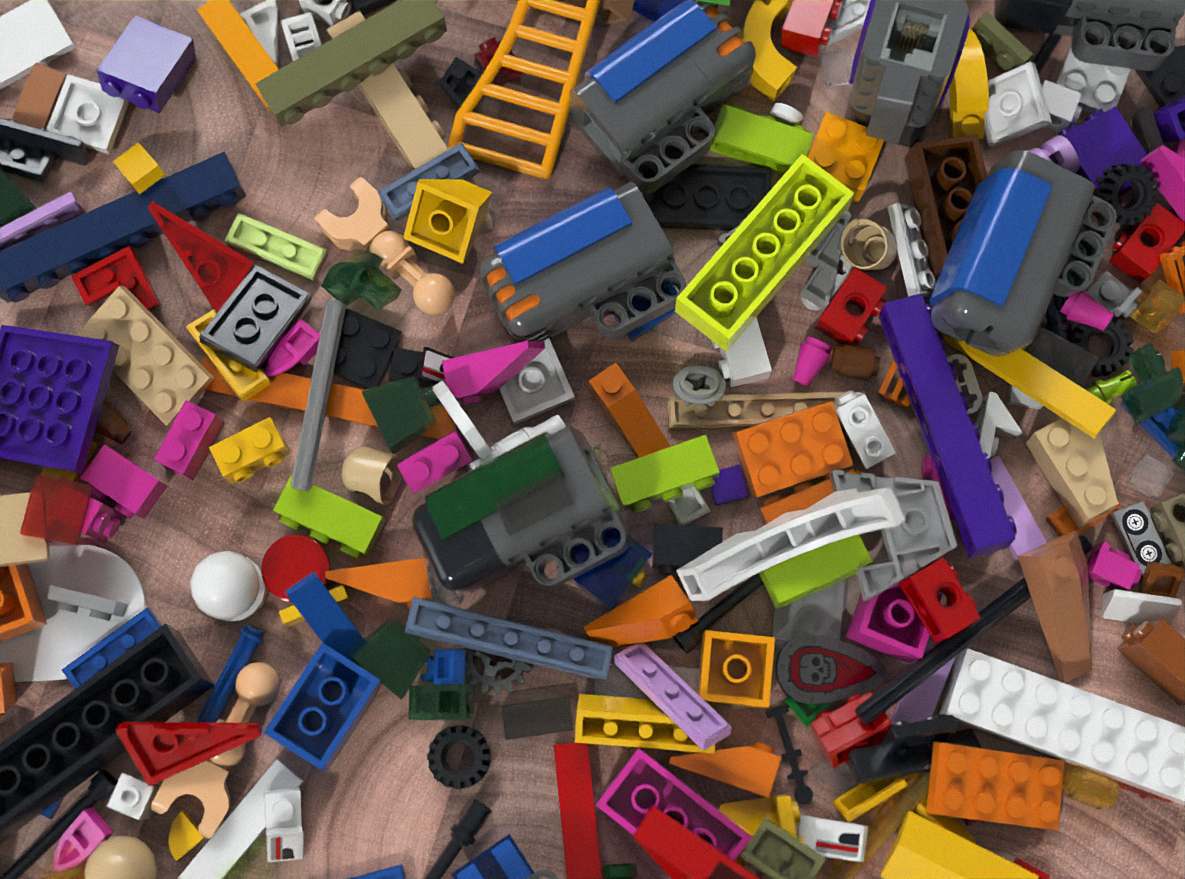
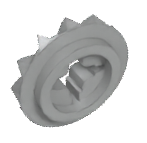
M700 365L690 366L682 369L675 375L672 390L675 391L677 400H684L686 406L697 404L700 409L703 404L713 407L716 400L723 399L726 382L724 377L713 368ZM705 383V389L693 391V388H698Z

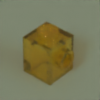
M1159 279L1145 290L1138 301L1139 305L1129 316L1143 327L1157 334L1172 322L1184 304L1185 296Z

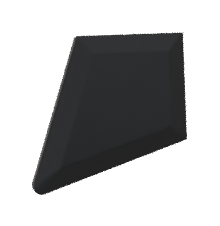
M455 57L440 79L439 85L460 108L483 72Z

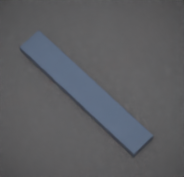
M417 597L412 599L404 633L601 681L607 680L613 650L611 645Z

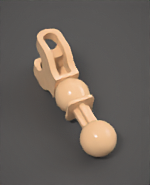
M362 177L357 178L350 185V188L354 191L355 198L359 201V207L354 214L338 218L326 209L314 217L319 228L336 247L349 251L362 250L370 257L376 267L389 272L393 280L402 276L413 287L414 303L423 313L440 315L452 306L455 299V290L451 281L438 273L427 274L415 263L417 256L414 249L403 238V235L391 231L386 222V206L379 197L378 191Z
M262 662L246 665L237 675L235 682L236 692L239 696L226 721L219 718L216 723H249L257 707L269 704L278 695L280 678L277 671L269 664ZM246 743L165 779L151 804V810L158 814H163L171 807L178 796L184 794L194 795L203 802L205 809L202 822L199 825V833L201 836L210 839L230 808L231 795L226 779L231 767L238 764L243 758Z

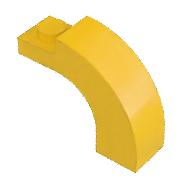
M756 0L748 12L743 29L742 39L745 43L751 41L756 52L749 80L772 103L777 100L793 81L797 69L794 64L775 49L770 36L772 29L790 10L793 0H767L765 4L760 0Z
M970 28L963 52L949 86V138L977 134L978 139H984L985 111H989L988 77L981 44L976 34Z

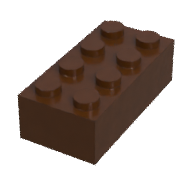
M977 134L915 143L904 158L916 210L921 216L920 228L922 237L929 250L927 256L929 267L935 278H939L951 245L978 184L987 178Z

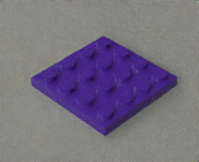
M1 325L0 459L83 474L120 345L113 341Z

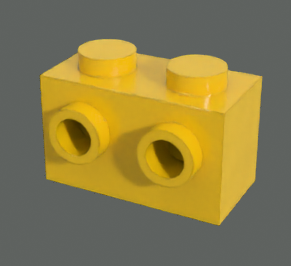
M271 417L209 447L222 476L230 483L243 482L251 478L254 472L264 467H273L281 463L285 459L284 457L292 454L278 425Z

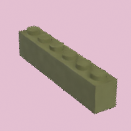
M399 0L255 84L279 125L283 127L287 124H295L304 117L305 113L314 108L326 106L336 95L343 91H352L360 84V81L371 75L381 74L391 63L398 59L403 60L410 57L417 48L426 43H434L439 40L447 31L445 17L434 0Z

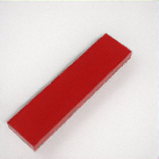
M575 742L553 745L567 879H602L588 743Z

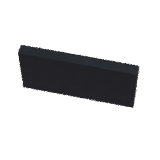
M692 164L657 191L647 194L643 193V197L661 228L731 231L754 210L772 189V168ZM644 170L643 177L647 179L656 176L651 170Z

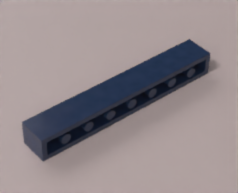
M222 152L163 178L141 194L134 191L0 251V297L7 303L22 301L29 296V293L40 288H51L57 285L60 279L73 275L128 246L133 248L143 247L150 242V239L164 234L148 210L151 201L186 222L203 220L210 215V212L216 209L236 205L246 194L226 153Z

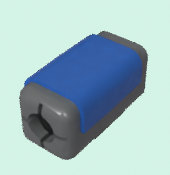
M1025 150L1012 151L991 167L987 178L978 184L929 300V303L933 306L930 318L933 326L946 335L959 341H965L966 344L996 357L1005 356L1030 345L1038 333L1053 294L1060 297H1069L1086 289L1091 284L1116 222L1115 209L1108 202L1093 195L1095 185L1086 178L1032 152ZM1091 214L1097 218L1098 225L1092 221ZM1079 243L1085 247L1086 255L1080 251ZM1067 273L1071 274L1074 278V286L1069 283Z

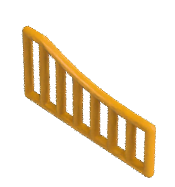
M518 0L510 24L492 60L455 115L447 148L455 147L462 142L466 124L544 145L546 150L540 165L462 142L472 159L538 178L549 179L553 173L570 112V91L577 86L601 0H587L585 8L557 0ZM533 7L581 21L577 39L574 40L523 25L529 8ZM517 37L572 52L568 71L515 57L509 55ZM501 67H506L564 84L558 103L495 85L492 82ZM483 95L553 114L555 118L549 134L472 111Z

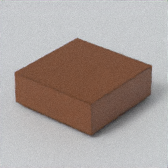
M1148 561L1138 591L1144 594L1175 598L1185 571L1181 566Z

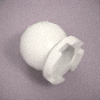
M232 551L215 552L204 558L196 566L190 580L192 597L197 607L208 616L229 623L247 620L248 617L264 605L268 592L260 567L251 559Z

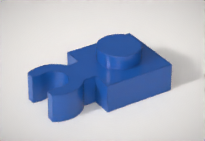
M435 650L434 656L424 655L421 657V662L428 663V672L426 675H421L420 679L422 681L433 682V685L441 686L464 685L467 670L465 650Z

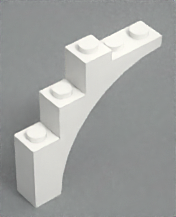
M891 487L858 492L856 488L835 491L806 510L786 512L756 531L736 533L676 571L690 601L710 600L739 582L782 561L853 535L895 527L905 521V517Z

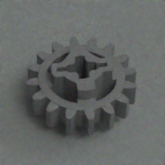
M463 647L468 651L467 655H465V661L468 663L465 675L473 674L474 677L470 682L472 686L477 685L479 682L483 683L482 692L487 693L490 686L494 687L496 695L501 694L502 686H506L512 692L514 691L512 682L517 680L524 684L525 680L521 673L523 671H532V667L525 664L526 662L510 658L506 659L512 661V663L498 662L496 667L491 666L492 660L486 654H483L482 651ZM474 656L481 658L485 665L483 676L476 669ZM508 668L515 670L509 677L496 680L499 672Z

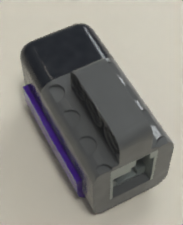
M871 0L849 78V84L853 86L845 119L868 127L866 136L904 147H913L915 143H921L927 134L936 108H940L963 52L970 27V17L966 1Z

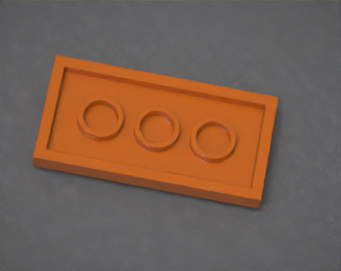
M933 742L926 813L1058 831L1064 760Z

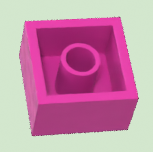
M897 583L868 601H863L862 593L860 594L846 638L903 662L910 663L922 659L930 635ZM937 593V599L940 603L942 594Z

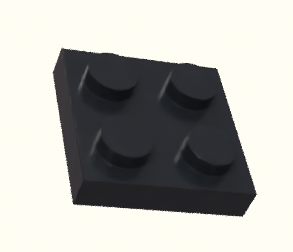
M345 308L333 375L370 391L377 392L392 360L394 347L397 348L401 341L402 331Z

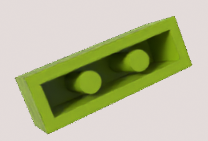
M722 104L714 126L715 133L709 151L760 168H772V172L784 175L801 154L807 157L814 134L808 132L806 128L800 125L789 126L778 122L772 116H759L747 112L744 107L732 104L728 106Z
M706 435L610 468L624 511L631 509L632 513L650 508V502L663 498L664 502L683 496L682 491L695 486L696 491L713 486L715 484L714 479L719 478L720 474Z
M291 474L273 509L276 514L281 516L279 522L296 531L299 526L311 530L309 535L311 538L326 545L329 540L341 544L339 549L341 552L358 559L360 554L369 557L385 526L386 520L372 511L313 484L309 491L295 490L291 487L293 476Z
M857 534L801 553L759 572V575L776 610L856 575L858 568L871 566L873 561L860 535Z

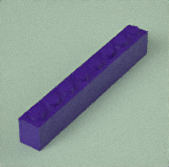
M920 293L884 303L879 314V320L970 559L1008 548L1016 539L1017 529L1013 518L1010 515L1007 516L1004 509L1003 491L999 484L994 483L992 478L991 460L987 453L982 452L980 447L979 429L975 422L971 423L967 413V398L963 392L958 390L955 382L957 380L955 367L952 362H948L946 359L943 336L940 332L936 333L930 319L932 308L929 303L925 304Z

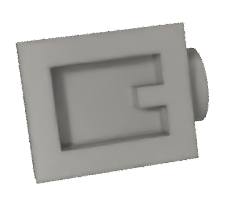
M1106 270L1086 292L1105 309L1114 314L1112 319L1114 321L1120 315L1126 318L1139 305L1135 299L1141 294L1142 290L1137 287L1131 292Z

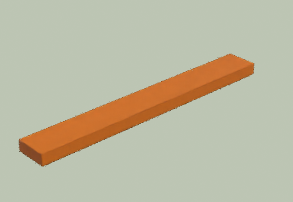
M204 356L201 365L215 378L204 391L239 398L208 357ZM260 368L265 374L266 369ZM287 373L267 377L271 385L248 399V401L305 413L311 379ZM331 383L325 417L432 440H438L458 428L443 406Z

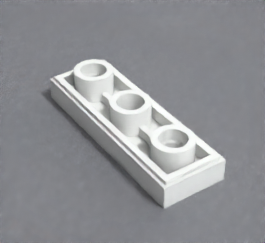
M901 203L892 204L887 208L897 242V251L908 297L921 293L924 301H928L936 285V279L928 265L927 256L929 250L926 242L922 239L919 227L921 225V216L914 206Z

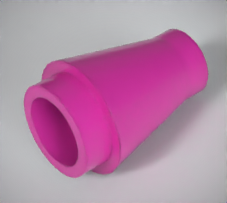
M1084 290L1069 296L1060 311L1067 315L1066 319L1098 328L1103 332L1114 315Z
M807 336L805 343L801 342L796 367L791 380L809 388L814 378L831 357L829 354L831 346Z

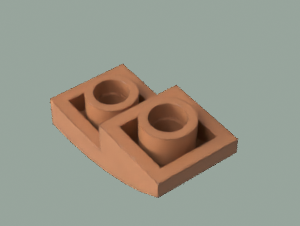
M35 62L20 95L12 120L22 125L46 130L67 74Z

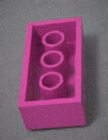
M639 747L596 803L597 807L631 834L635 833L651 806L654 805L735 860L752 838L749 833Z

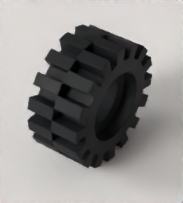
M1122 163L1111 165L1112 169L1106 168L1103 170L1102 173L1105 177H1097L1095 182L1099 183L1100 186L1099 188L1095 187L1093 193H1097L1098 198L1113 206L1117 216L1115 223L1134 225L1135 222L1140 223L1145 220L1143 215L1150 216L1152 214L1149 206L1156 207L1158 201L1152 199L1153 195H1159V189H1153V186L1157 185L1158 182L1157 179L1150 178L1153 175L1150 170H1145L1146 167ZM1128 181L1132 185L1133 194L1130 202L1122 207L1118 202V192L1122 184Z
M1111 319L1104 332L1098 328L1080 323L1069 336L1071 339L1072 358L1076 360V363L1073 364L1074 367L1078 369L1081 366L1084 368L1081 373L1088 375L1091 372L1093 373L1092 377H1099L1102 374L1105 377L1117 371L1130 359L1128 356L1133 353L1134 348L1129 347L1134 343L1133 337L1127 338V334L1131 332L1128 327L1122 329L1120 325L1123 321L1120 319L1115 322ZM1092 335H1103L1111 343L1109 356L1098 357L1091 352L1088 343Z
M463 725L447 727L442 732H439L429 745L430 749L427 754L429 770L437 781L448 788L462 789L475 785L486 775L490 766L491 751L488 742L480 732L471 727ZM456 743L466 744L473 754L471 765L463 771L453 770L446 761L448 749Z

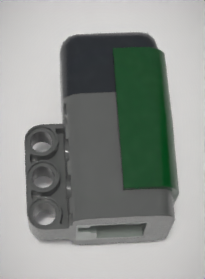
M571 425L553 435L543 432L425 496V503L414 511L412 517L413 528L438 581L448 590L462 592L476 591L528 564L537 582L542 585L559 586L622 554L629 548L632 538L621 515V506L591 446L582 432ZM617 528L621 534V541L616 547L610 548L606 544V534L609 530ZM585 544L589 548L590 557L585 563L580 564L575 558V551L580 545ZM554 560L558 564L559 572L554 579L549 580L545 576L544 570L546 564Z

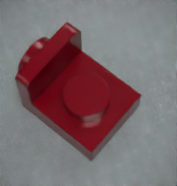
M495 37L478 45L480 51L474 54L476 61H480L484 71L501 42H497ZM511 50L510 53H509V55L514 56V54H513V52H512V50ZM501 67L492 84L502 86L523 75V72Z

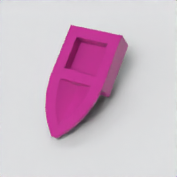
M300 319L271 353L265 375L272 377L282 374L299 362L305 366L317 353L320 334Z
M93 807L83 810L61 836L54 852V871L69 870L78 866L89 857L101 842L108 840L114 833Z

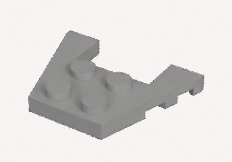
M848 211L805 260L816 267V270L802 289L800 296L824 311L830 301L842 252V234L851 217V213ZM745 219L739 222V225L733 230L720 236L717 245L721 247Z
M843 470L831 471L830 479L834 492L854 488L858 492L891 487L905 517V521L899 525L881 529L890 562L857 569L856 575L863 601L874 598L957 547L939 481L904 477H876L874 474L861 473L860 475L844 473L845 471Z

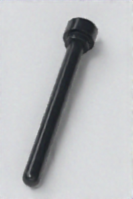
M759 573L748 578L702 615L698 622L691 625L687 630L672 636L686 654L698 646L697 641L701 639L700 635L764 584Z
M101 769L91 778V784L88 786L89 791L18 859L0 879H19L61 838L63 833L83 810L93 807L98 801L111 798L118 783L117 779L105 769Z

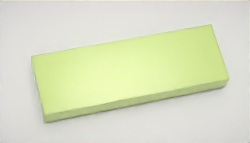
M240 213L237 214L224 240L231 247L312 281H315L328 254L327 250Z

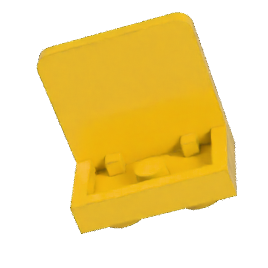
M782 794L769 796V798L762 797L727 802L719 806V811L752 837L766 817L804 843L803 837H797L795 823H800L797 801L791 802L790 795ZM741 852L736 861L744 865L746 860L741 857Z

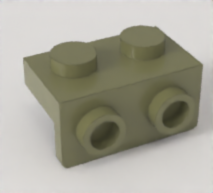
M987 11L976 21L972 28V31L979 39L983 53L1005 73L1030 61L1032 62L1035 58L1028 48Z
M766 817L741 854V857L746 860L743 865L745 868L760 878L765 873L772 879H814L826 860L824 856Z

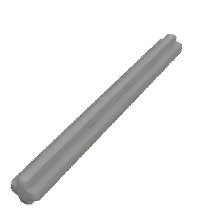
M328 300L325 307L291 481V487L298 491H309L312 486L346 308L345 304L339 300Z

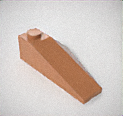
M1073 531L1018 555L1055 668L1062 683H1067L1092 671L1088 563L1078 533Z

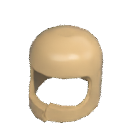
M856 218L848 223L843 231L841 238L842 253L846 261L853 267L869 272L881 271L889 267L895 260L897 242L894 235L887 228L868 219L858 220ZM864 225H872L860 230L854 237L853 243L851 245L848 244L849 235L854 229ZM863 248L864 251L869 250L871 256L869 254L865 255L869 261L865 260L862 256Z
M357 447L344 460L341 471L342 482L353 493L363 492L372 497L375 502L383 505L392 504L397 496L402 480V473L397 467L400 460L398 456L373 448ZM386 472L390 477V485L386 493L382 495L380 482L383 473Z

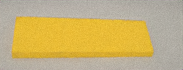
M911 811L907 812L879 874L884 879H1038L1039 877Z

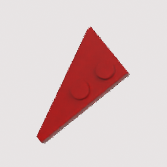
M151 201L148 206L149 212L215 312L218 313L246 277L254 262Z
M122 722L118 724L116 732L148 786H151L260 737L262 728L259 723Z

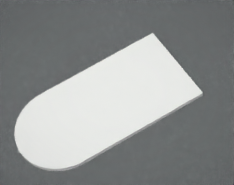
M66 545L49 546L50 561L28 563L48 625L0 643V663H13L15 683L68 680L62 671L64 667L147 608L142 583L134 569L124 559L111 551L97 546ZM50 585L125 603L127 605L123 617L112 615L110 621L89 616L91 610L82 607L78 608L77 613L57 609L58 602L47 599Z

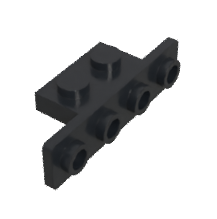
M0 118V171L44 183L57 158L87 166L89 157L85 144L77 138L61 136L43 128H33L19 124L11 119L4 120Z
M934 715L918 722H897L889 728L881 744L852 749L848 757L859 782L864 784L931 771L933 742L981 749L982 747L972 729L958 730L959 726L953 715L941 718Z

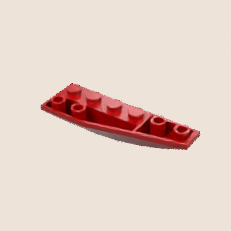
M654 805L651 806L633 834V837L671 879H763Z

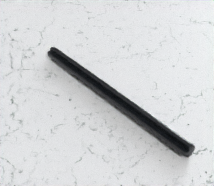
M1080 535L1079 539L1086 555L1092 550V544L1088 541L1087 537ZM1025 577L978 613L981 617L979 620L940 642L926 653L922 659L917 660L855 709V713L860 721L864 724L874 721L1030 599L1031 594Z

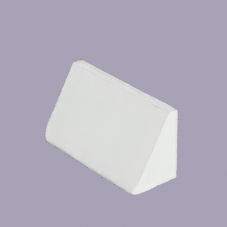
M1114 589L1103 594L1101 615L1104 619L1142 624L1146 620L1151 622L1164 619L1170 625L1182 607V601L1177 598Z

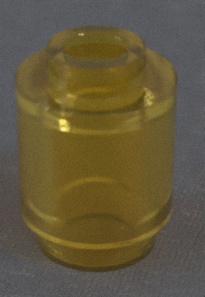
M1076 765L1072 770L1069 769L1063 778L1062 786L1069 799L1099 810L1103 808L1111 809L1117 801L1119 785L1113 782L1110 776Z

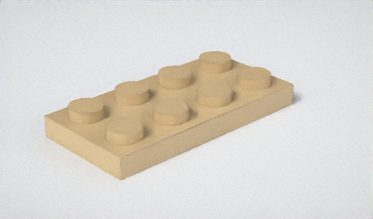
M118 286L77 333L81 337L113 341L120 345L113 371L166 426H172L185 400L193 403L215 379L125 286Z

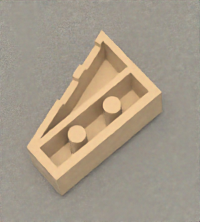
M1061 418L1034 432L1025 445L1063 505L1068 509V513L1078 528L1108 514L1118 505L1100 434L1094 439Z

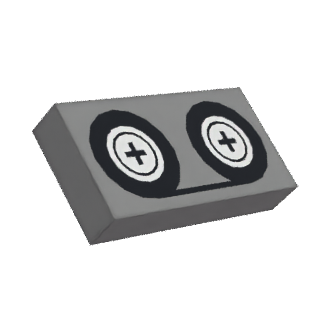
M1144 501L1110 514L1124 549L1131 556L1130 561L1140 565L1138 569L1142 570V574L1145 572L1148 561L1171 564Z

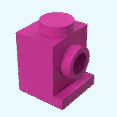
M1107 542L1094 545L1087 561L1088 579L1111 590L1127 591L1130 588H1134L1142 574V570L1138 569L1140 565L1130 561L1131 556L1115 549L1108 551L1111 544Z

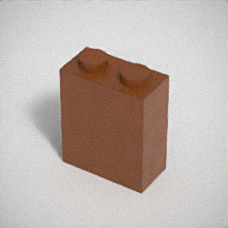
M1164 619L1151 622L1146 620L1139 625L1136 623L1132 624L1122 634L1121 638L1124 641L1117 649L1179 706L1185 705V638Z

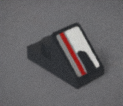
M394 347L388 379L394 383L434 389L433 387L439 382L443 381L445 383L442 361L455 357L429 347H424L423 352Z

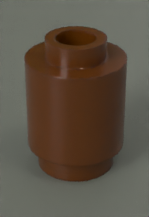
M845 343L843 346L835 345L830 362V371L837 372V376L869 382L871 375L877 376L880 357L875 356V349Z

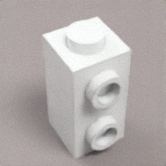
M853 390L835 399L837 404L834 405L842 432L860 466L868 469L896 453L865 394L860 392L854 394Z

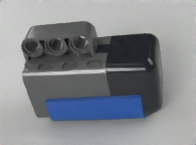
M995 0L994 17L1005 28L1072 36V53L1081 62L1145 71L1158 69L1172 53L1175 47L1176 27L1185 13V0ZM1086 39L1091 40L1095 45L1090 44ZM1119 44L1124 45L1126 49L1122 48Z

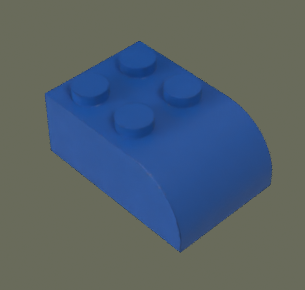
M321 643L263 733L320 770H329L374 700L382 680L326 644Z

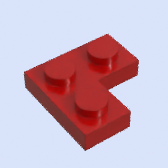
M130 246L71 275L87 306H92L111 296L118 286H125L149 311L162 306L134 249Z

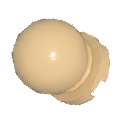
M115 836L101 842L89 855L84 876L85 879H155L157 865L155 855L144 842L136 837Z

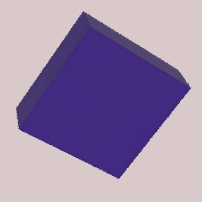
M740 465L720 469L719 478L714 479L715 484L710 486L715 506L749 497Z

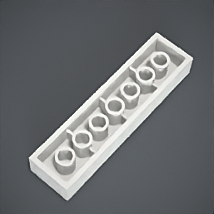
M968 648L956 656L937 714L938 716L946 717L953 715L956 722L1050 757L1064 760V762L1185 806V727Z

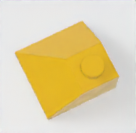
M419 179L403 238L463 264L485 220L493 192L463 179Z

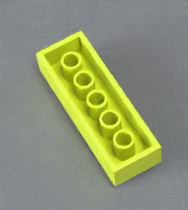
M801 154L676 298L675 312L727 352L847 212L855 193Z

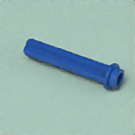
M246 624L244 629H239L238 632L241 633V636L208 697L197 722L216 723L221 717L235 690L237 675L248 665L259 642L264 643L265 640L262 637L265 632L249 624Z

